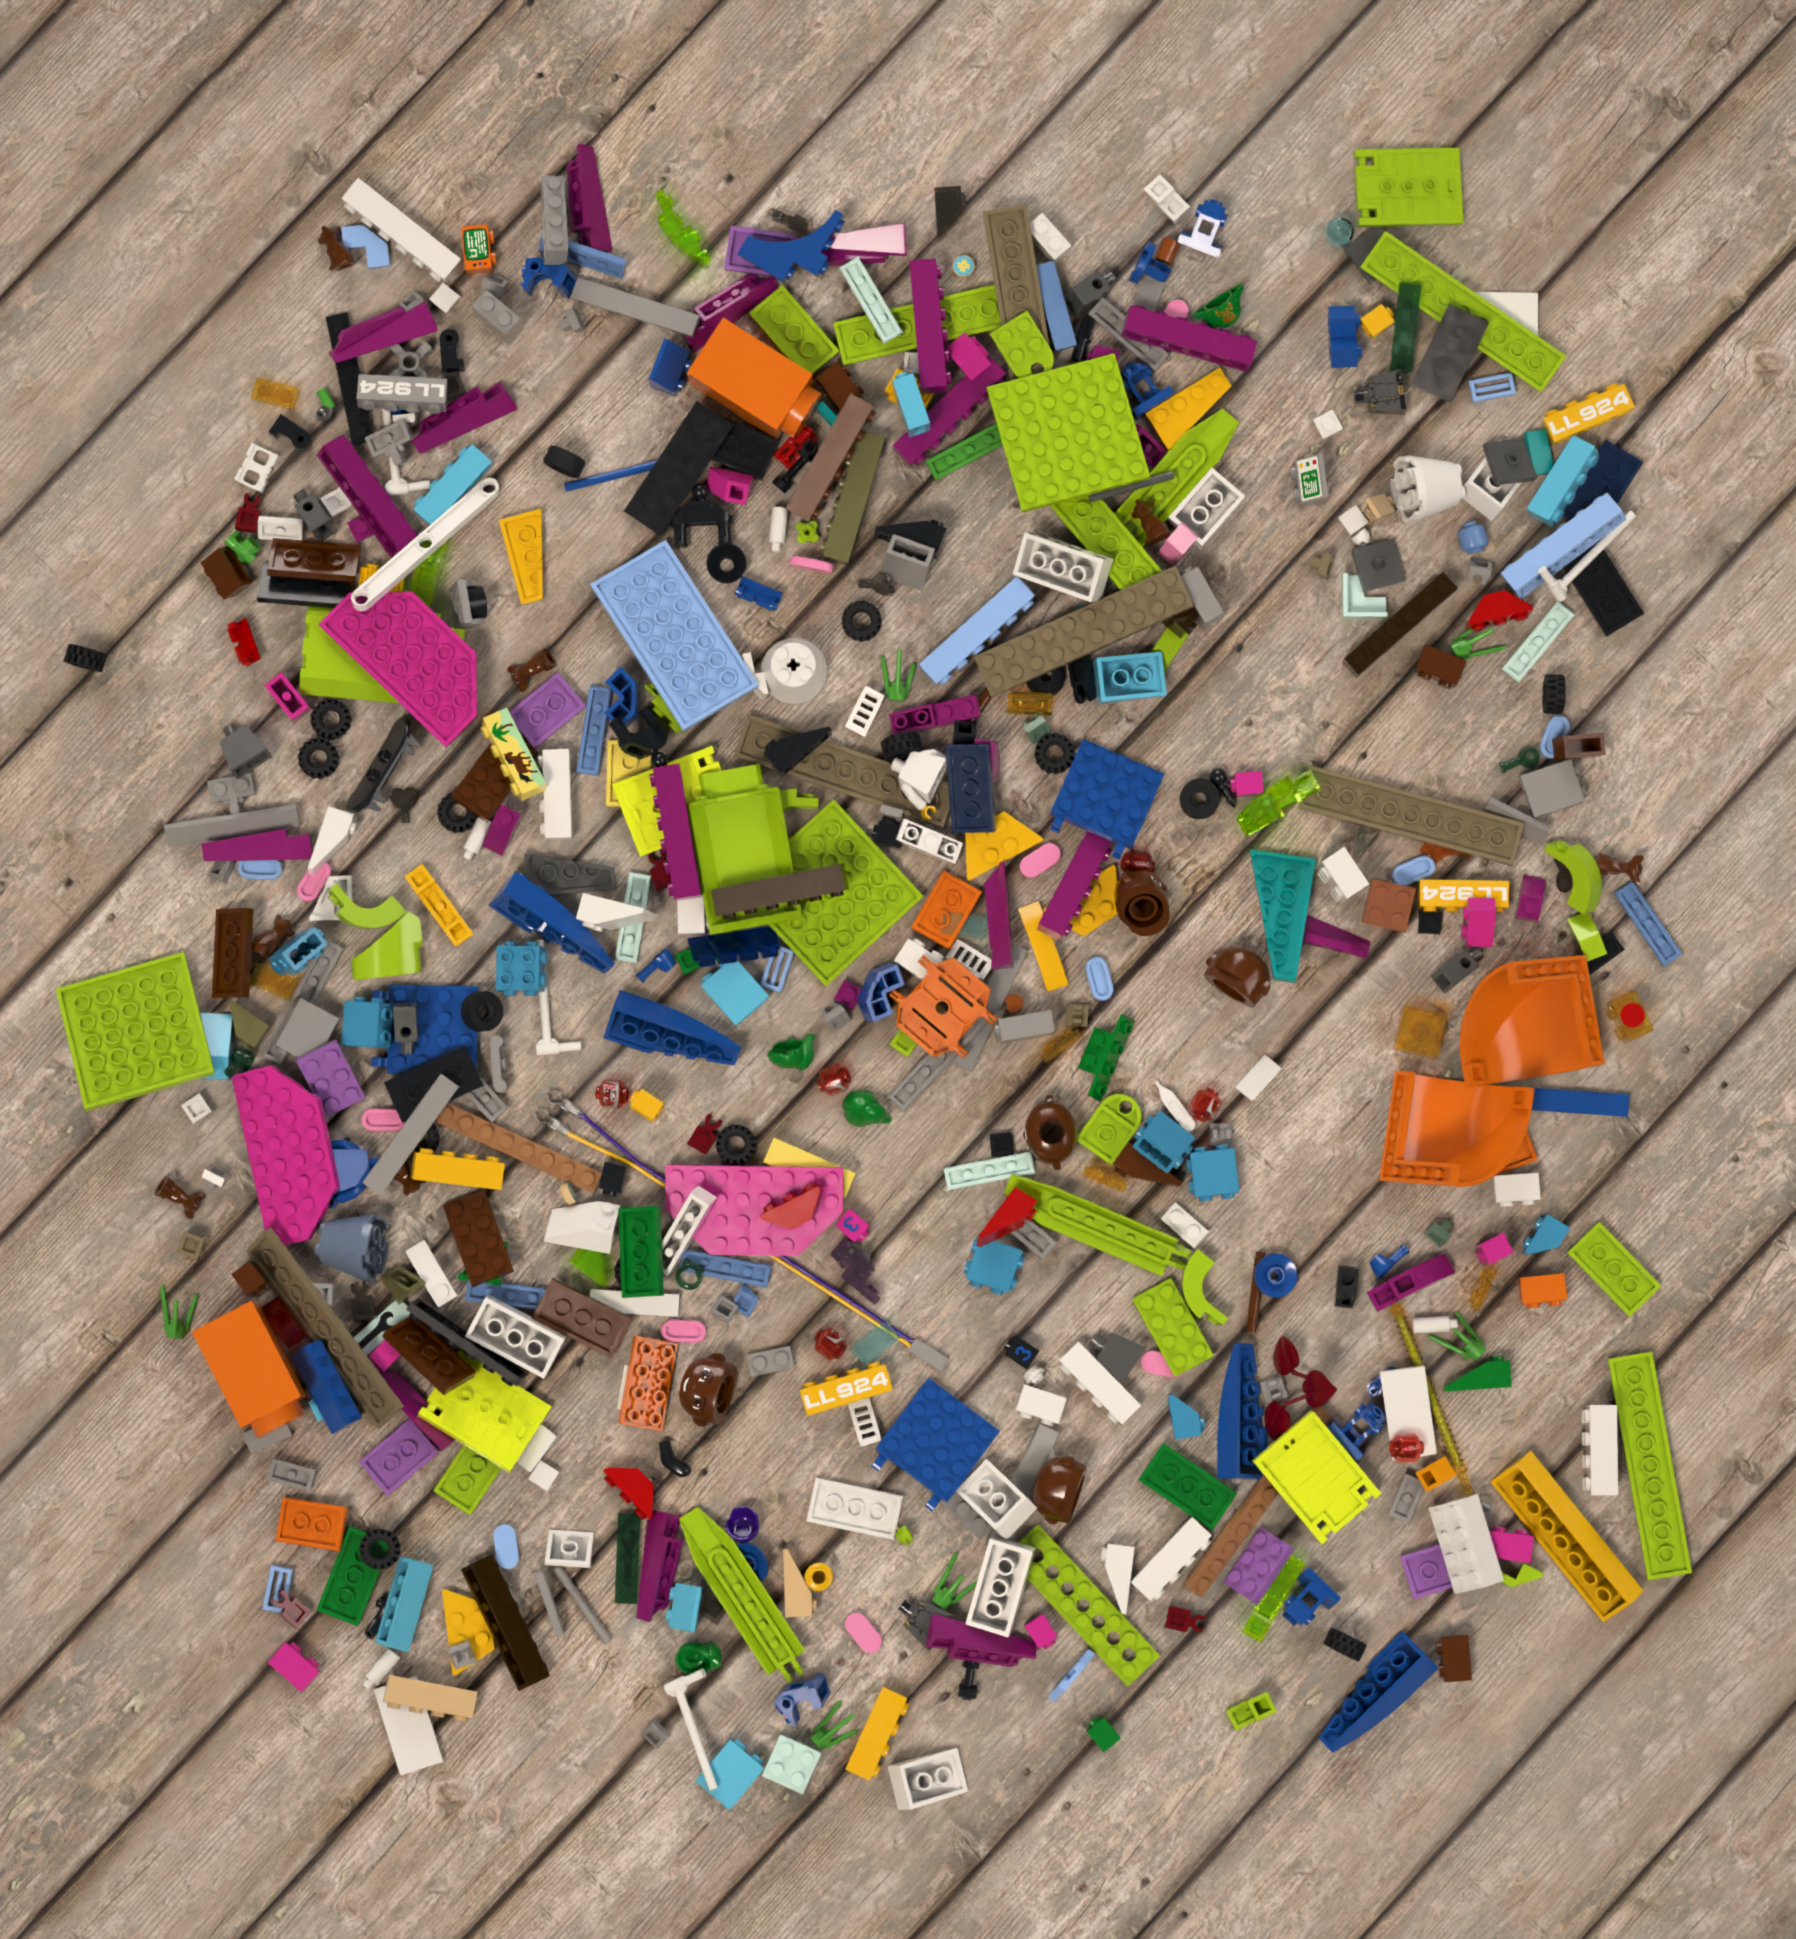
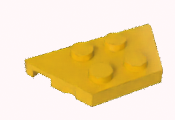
M1006 812L995 816V832L965 833L968 882L997 867L1000 862H1006L1043 842V838Z
M1114 864L1102 871L1098 880L1093 879L1090 884L1093 889L1088 899L1083 898L1080 903L1083 906L1078 918L1073 917L1070 922L1073 925L1072 930L1082 937L1118 915L1114 899L1117 883L1116 867Z
M447 1589L442 1590L449 1646L469 1640L477 1661L495 1649V1643L475 1599ZM451 1660L452 1675H458L472 1664L455 1670Z

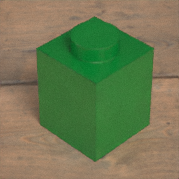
M1095 1717L1087 1724L1089 1729L1086 1732L1103 1752L1107 1751L1121 1739L1104 1717L1101 1719Z

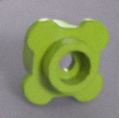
M815 521L806 524L802 522L797 523L796 529L799 535L797 541L800 544L818 541L819 536L816 534L817 523Z
M906 1525L901 1528L898 1526V1532L895 1533L901 1545L906 1544L907 1547L910 1546L909 1543L914 1541L912 1534Z

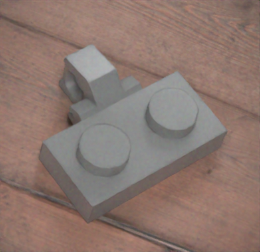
M401 419L365 437V440L373 458L385 454L387 458H392L395 466H400L407 462L403 450H406L404 444L414 440L406 420Z
M247 773L239 779L231 776L207 781L211 803L223 802L224 806L229 805L231 814L241 813L239 803L244 802V797L256 795L251 773Z

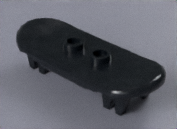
M401 717L392 726L386 740L359 785L348 799L346 804L348 812L358 813L364 808L380 812L382 809L373 800L385 804L386 799L378 793L379 790L385 786L400 761L402 752L412 756L415 754V751L407 744L417 748L420 745L412 736L411 724L406 717Z

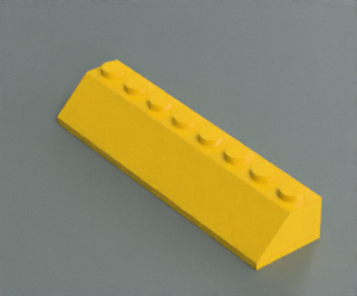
M1531 1450L1491 1481V1484L1602 1622H1605L1632 1604L1644 1592Z

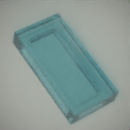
M947 912L950 916V922L948 926L941 928V933L953 935L964 914ZM943 913L942 925H945L948 918ZM969 915L957 936L985 940L987 917Z
M886 1320L851 1349L866 1366L899 1340L900 1337Z

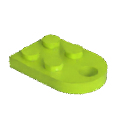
M1025 311L989 334L1017 378L1033 375L1031 366L1034 363L1041 364L1043 372L1052 369L1054 362L1052 350L1028 311Z
M1115 1094L1107 1097L1079 1133L1077 1142L1109 1165H1112L1140 1125L1141 1110L1139 1105L1127 1095ZM1123 1101H1128L1132 1106V1110L1128 1114H1123L1119 1110V1104Z

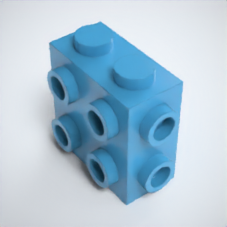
M315 927L299 932L268 958L271 962L270 966L277 974L280 973L281 976L288 973L293 975L295 972H301L308 966L306 962L311 959L315 960L324 953L323 948L328 945L325 941V935L320 929Z
M504 942V946H497L496 990L503 992V996H516V992H524V996H538V992H545V987L548 985L545 964H548L549 960L546 948L539 946V942H525V946H517V942Z
M354 997V1001H345L341 1045L390 1049L393 1004L385 1003V999L371 998V1002H367V998Z
M1159 1111L1155 1117L1149 1116L1143 1124L1144 1127H1141L1134 1136L1137 1141L1132 1146L1141 1155L1168 1174L1173 1167L1177 1169L1184 1160L1182 1156L1186 1158L1193 1149L1190 1144L1195 1137L1163 1112Z
M1229 1145L1215 1146L1216 1150L1207 1151V1147L1194 1148V1153H1189V1158H1185L1187 1172L1191 1171L1192 1180L1188 1181L1189 1194H1194V1198H1199L1200 1202L1212 1201V1196L1221 1195L1222 1199L1235 1198V1194L1239 1193L1235 1149H1229Z
M974 1239L970 1251L974 1253L972 1262L967 1260L963 1273L967 1274L966 1279L970 1280L969 1285L977 1288H982V1285L991 1287L990 1292L1001 1296L1003 1292L1008 1293L1009 1289L1014 1290L1018 1277L1014 1276L1016 1268L1021 1269L1025 1256L1021 1255L1023 1250L997 1241L979 1247L977 1246L978 1240Z

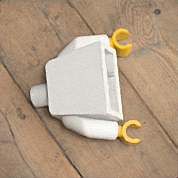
M935 749L911 752L907 761L895 758L891 765V770L900 773L898 779L901 790L908 800L918 810H921V817L923 819H931L927 814V810L929 809L934 814L936 813V808L934 806H927L926 802H931L945 773H947L946 756Z

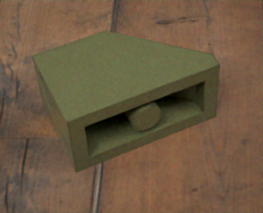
M232 1000L230 1007L235 1035L240 1038L238 1042L247 1049H250L251 1046L257 1049L271 1029V1026Z

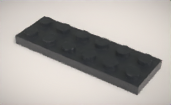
M696 401L624 512L661 536L734 425Z
M419 1298L411 1302L406 1309L410 1312L409 1316L419 1323L422 1320L429 1325L428 1329L436 1335L442 1334L447 1338L446 1342L455 1348L459 1346L465 1350L464 1354L474 1361L478 1359L484 1363L483 1368L494 1374L496 1372L501 1375V1380L507 1385L513 1386L514 1384L518 1386L527 1377V1373L504 1357L466 1338L467 1332Z

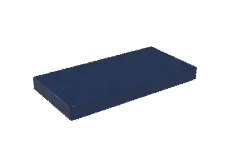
M1605 440L1598 451V462L1588 471L1584 484L1582 486L1579 485L1572 503L1567 504L1564 509L1563 518L1570 521L1577 512L1586 509L1597 497L1603 496L1606 493L1618 504L1643 462Z
M990 743L945 745L952 833L995 832L996 817Z

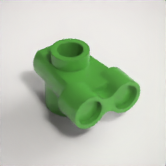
M236 530L224 542L230 549L236 552L235 555L242 563L247 562L250 564L258 556V552L261 549L255 539L247 537L244 540Z

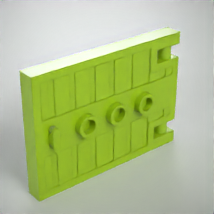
M1459 148L1355 149L1353 151V159H1358V166L1354 167L1356 211L1361 212V218L1357 219V228L1461 226L1464 223ZM1366 159H1371L1372 165H1367ZM1369 211H1374L1375 217H1370Z

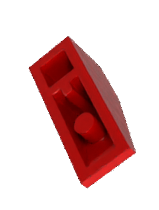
M1014 1187L979 1234L977 1246L982 1247L1022 1228L1027 1221L1031 1222L1038 1212L1036 1210L1037 1200Z

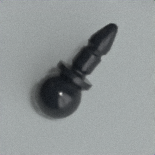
M1221 768L1212 770L1209 776L1210 781L1216 785L1218 790L1221 789L1227 803L1233 808L1236 807L1235 797L1227 786L1230 784V781L1227 780L1226 772Z

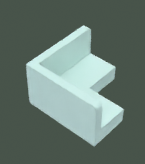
M1343 573L1341 576V620H1386L1388 617L1386 597H1364L1358 575Z

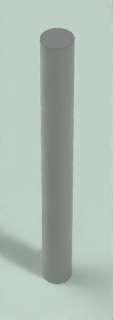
M559 1566L553 1570L604 1644L609 1642L612 1638L563 1568Z

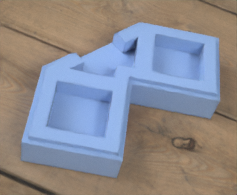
M364 225L341 227L343 244L349 250L366 248L368 269L390 267L388 244Z
M1090 1649L1077 1660L1070 1671L1048 1695L1052 1702H1055L1066 1691L1095 1654Z

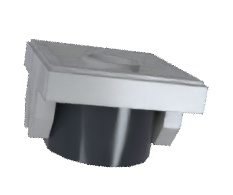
M457 580L448 589L454 627L456 629H466L482 626L484 619L487 617V600L483 587L478 586L477 580Z

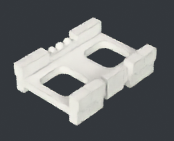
M251 443L246 454L247 458H245L242 468H239L234 481L263 493L268 483L266 479H269L268 476L272 472L271 468L275 469L280 456ZM258 450L270 456L264 466L253 461ZM248 470H252L260 475L256 485H251L244 481Z

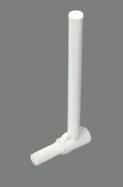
M382 409L385 428L393 424L391 411ZM389 457L391 480L385 484L387 494L393 496L429 488L430 480L408 483L403 478L400 479L399 466H395L392 458Z
M1632 511L1625 515L1626 521L1603 537L1562 579H1554L1545 566L1538 570L1547 583V588L1558 602L1566 599L1567 586L1636 517Z
M543 939L535 940V942H539V946L544 947ZM545 987V992H539L543 1039L536 1043L537 1056L582 1050L581 1041L559 1043L554 1038H551L548 989Z
M700 1669L665 1684L664 1689L668 1695L677 1698L709 1791L717 1789L718 1786L685 1696V1692H687L691 1683L706 1677L705 1670Z

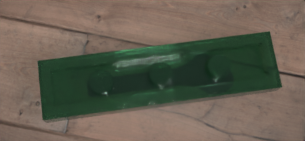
M1399 282L1390 371L1401 369V372L1412 373L1422 284Z
M618 1513L615 1603L637 1604L641 1518L637 1514Z

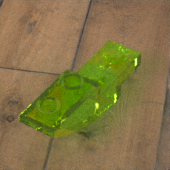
M663 189L656 192V200L663 212L656 217L667 238L679 252L694 264L705 270L710 268L708 261L711 258L707 249L702 250L699 244L702 240L697 229L692 230L690 224L681 228L684 223L680 214H675L672 209L674 202L670 194L665 195Z
M451 538L417 566L414 571L410 586L412 588L411 591L430 609L439 575H442ZM425 540L422 548L430 547L432 545L431 541Z
M1311 770L1293 779H1290L1288 775L1256 797L1238 815L1236 820L1247 837L1285 816L1283 811L1322 789Z
M1293 1555L1289 1557L1259 1604L1252 1611L1242 1630L1244 1634L1262 1643L1303 1570L1305 1562Z

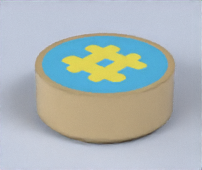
M960 255L955 258L953 272L956 276L967 278L973 274L975 264L971 257Z
M568 1182L560 1185L561 1194L567 1205L570 1206L576 1203L577 1199L571 1185Z

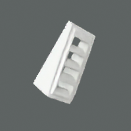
M865 686L845 727L865 737L885 696ZM866 695L878 700L875 704L865 699ZM862 703L874 708L871 712L861 707ZM858 711L869 716V719L866 720L858 716ZM854 719L865 724V727L862 728L854 724Z
M957 939L945 958H953L960 947L964 948L957 960L962 963L961 961L966 953L970 952V957L965 964H962L981 981H984L991 970L992 960ZM974 957H978L979 959L975 963L974 967H969ZM981 962H986L981 972H977L976 970L980 966Z
M866 1398L849 1403L848 1407L860 1447L881 1441V1435L870 1399ZM867 1405V1410L855 1413V1408ZM866 1414L870 1415L869 1419L857 1421L856 1417ZM872 1422L873 1427L860 1430L859 1426ZM875 1431L876 1435L862 1438V1434Z

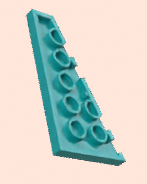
M1250 849L1273 979L1296 983L1316 859Z

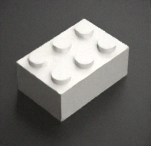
M1211 468L1168 517V522L1175 528L1180 523H1184L1198 536V539L1193 544L1201 550L1245 499V495L1216 470Z
M1345 847L1322 861L1317 868L1319 870L1317 875L1321 882L1329 885L1331 888L1330 895L1336 903L1340 901L1342 905L1364 891L1369 885Z

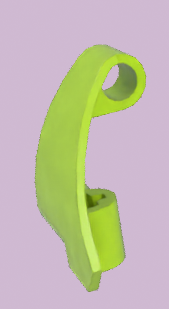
M407 911L378 940L351 959L353 980L422 972L420 948L422 947L423 939L420 918Z

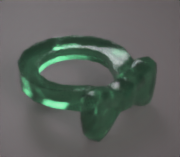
M685 1258L675 1275L677 1284L686 1290L698 1288L702 1282V1273L705 1271V1266ZM688 1268L695 1270L697 1281L693 1284L685 1283L681 1279V1273Z

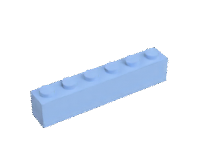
M1608 493L1599 496L1586 509L1577 512L1575 517L1569 522L1561 524L1553 534L1544 537L1532 550L1524 552L1522 557L1516 562L1508 564L1504 571L1501 572V575L1516 596L1523 599L1545 582L1538 572L1541 567L1545 566L1553 576L1627 519L1621 508Z
M1016 576L919 664V668L936 687L940 683L945 685L952 678L951 673L953 671L963 669L969 663L967 659L972 654L976 656L985 649L983 644L989 639L994 641L1002 633L1000 629L1003 626L1007 625L1009 627L1018 619L1016 615L1021 610L1026 612L1034 605L1032 600L1035 599V595Z

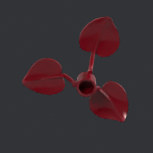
M1281 1336L1276 1344L1273 1354L1274 1367L1283 1376L1291 1372L1292 1375L1305 1378L1306 1380L1302 1384V1390L1305 1395L1284 1402L1281 1406L1277 1401L1269 1403L1265 1410L1264 1422L1269 1436L1274 1441L1290 1428V1415L1285 1410L1288 1405L1306 1399L1310 1407L1319 1408L1327 1403L1338 1390L1318 1370H1312L1306 1375L1294 1369L1299 1365V1355L1293 1343L1285 1336Z

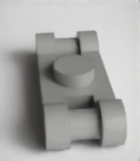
M493 1035L490 1038L493 1087L496 1092L503 1094L508 1090V1084L503 1080L502 1071L506 1070L505 1057H501V1048L504 1046V1040L499 1035Z

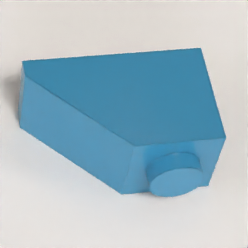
M1167 1395L1174 1440L1201 1436V1431L1205 1430L1203 1417L1199 1418L1198 1412L1174 1395Z

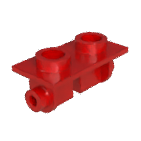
M805 426L795 439L789 437L773 456L789 470L801 458L797 450L799 448L802 449L803 443L808 440L814 443L819 437L814 434L810 427Z
M244 618L237 623L231 622L227 624V632L232 643L238 642L239 645L234 647L238 662L242 666L248 667L259 661L261 657L247 619Z

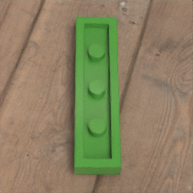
M994 424L926 460L925 463L935 481L1002 447L997 425Z

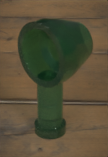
M1525 746L1518 752L1516 758L1499 763L1502 773H1505L1507 770L1520 765L1524 768H1533L1538 764L1540 754L1535 747ZM1526 753H1533L1534 758L1528 759Z
M236 1048L231 1055V1061L234 1064L225 1068V1075L232 1078L240 1070L242 1072L248 1071L255 1060L256 1054L247 1049Z

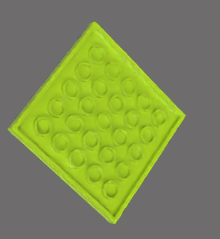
M1115 353L987 387L986 390L1022 513L1150 479Z
M834 799L788 841L794 873L844 863L849 890H844V895L832 898L830 893L822 895V900L809 902V898L800 899L801 919L768 924L825 987L924 897Z
M184 952L56 988L82 1102L86 1112L215 1075Z

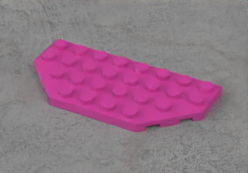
M412 591L388 592L366 611H358L353 607L352 593H349L318 625L447 748L477 717L476 652ZM359 596L355 601L358 604H364L368 598Z
M273 1065L232 1075V1083L265 1231L272 1228L284 1246L311 1240L316 1232L314 1231L316 1226L323 1219L330 1206L331 1198L340 1187L321 1098L311 1094L304 1089V1086L291 1077L285 1076Z
M665 1165V1210L674 1219H676L690 1193L697 1186L702 1187L717 1197L694 1236L697 1243L709 1255L799 1256L844 1212V1167ZM812 1183L816 1186L822 1184L823 1190L814 1217L810 1221L790 1230L761 1220L759 1217L764 1212L763 1207L773 1202L777 1206L784 1202L782 1198L791 1193H795L797 1196L803 1193L802 1188Z

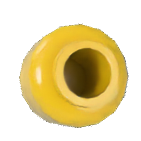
M814 1563L806 1570L805 1582L813 1591H825L833 1583V1571L825 1563Z

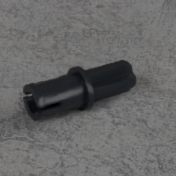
M1084 317L1081 319L1078 335L1075 337L1077 346L1073 349L1072 360L1085 361L1088 344H1091L1089 339L1094 320Z

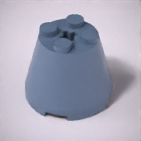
M372 1214L329 1220L327 1222L323 1221L320 1225V1242H317L315 1246V1255L320 1256V1261L323 1265L363 1281L376 1282V1275L382 1274L388 1255L389 1242H386L385 1230L388 1229L386 1218L382 1215Z

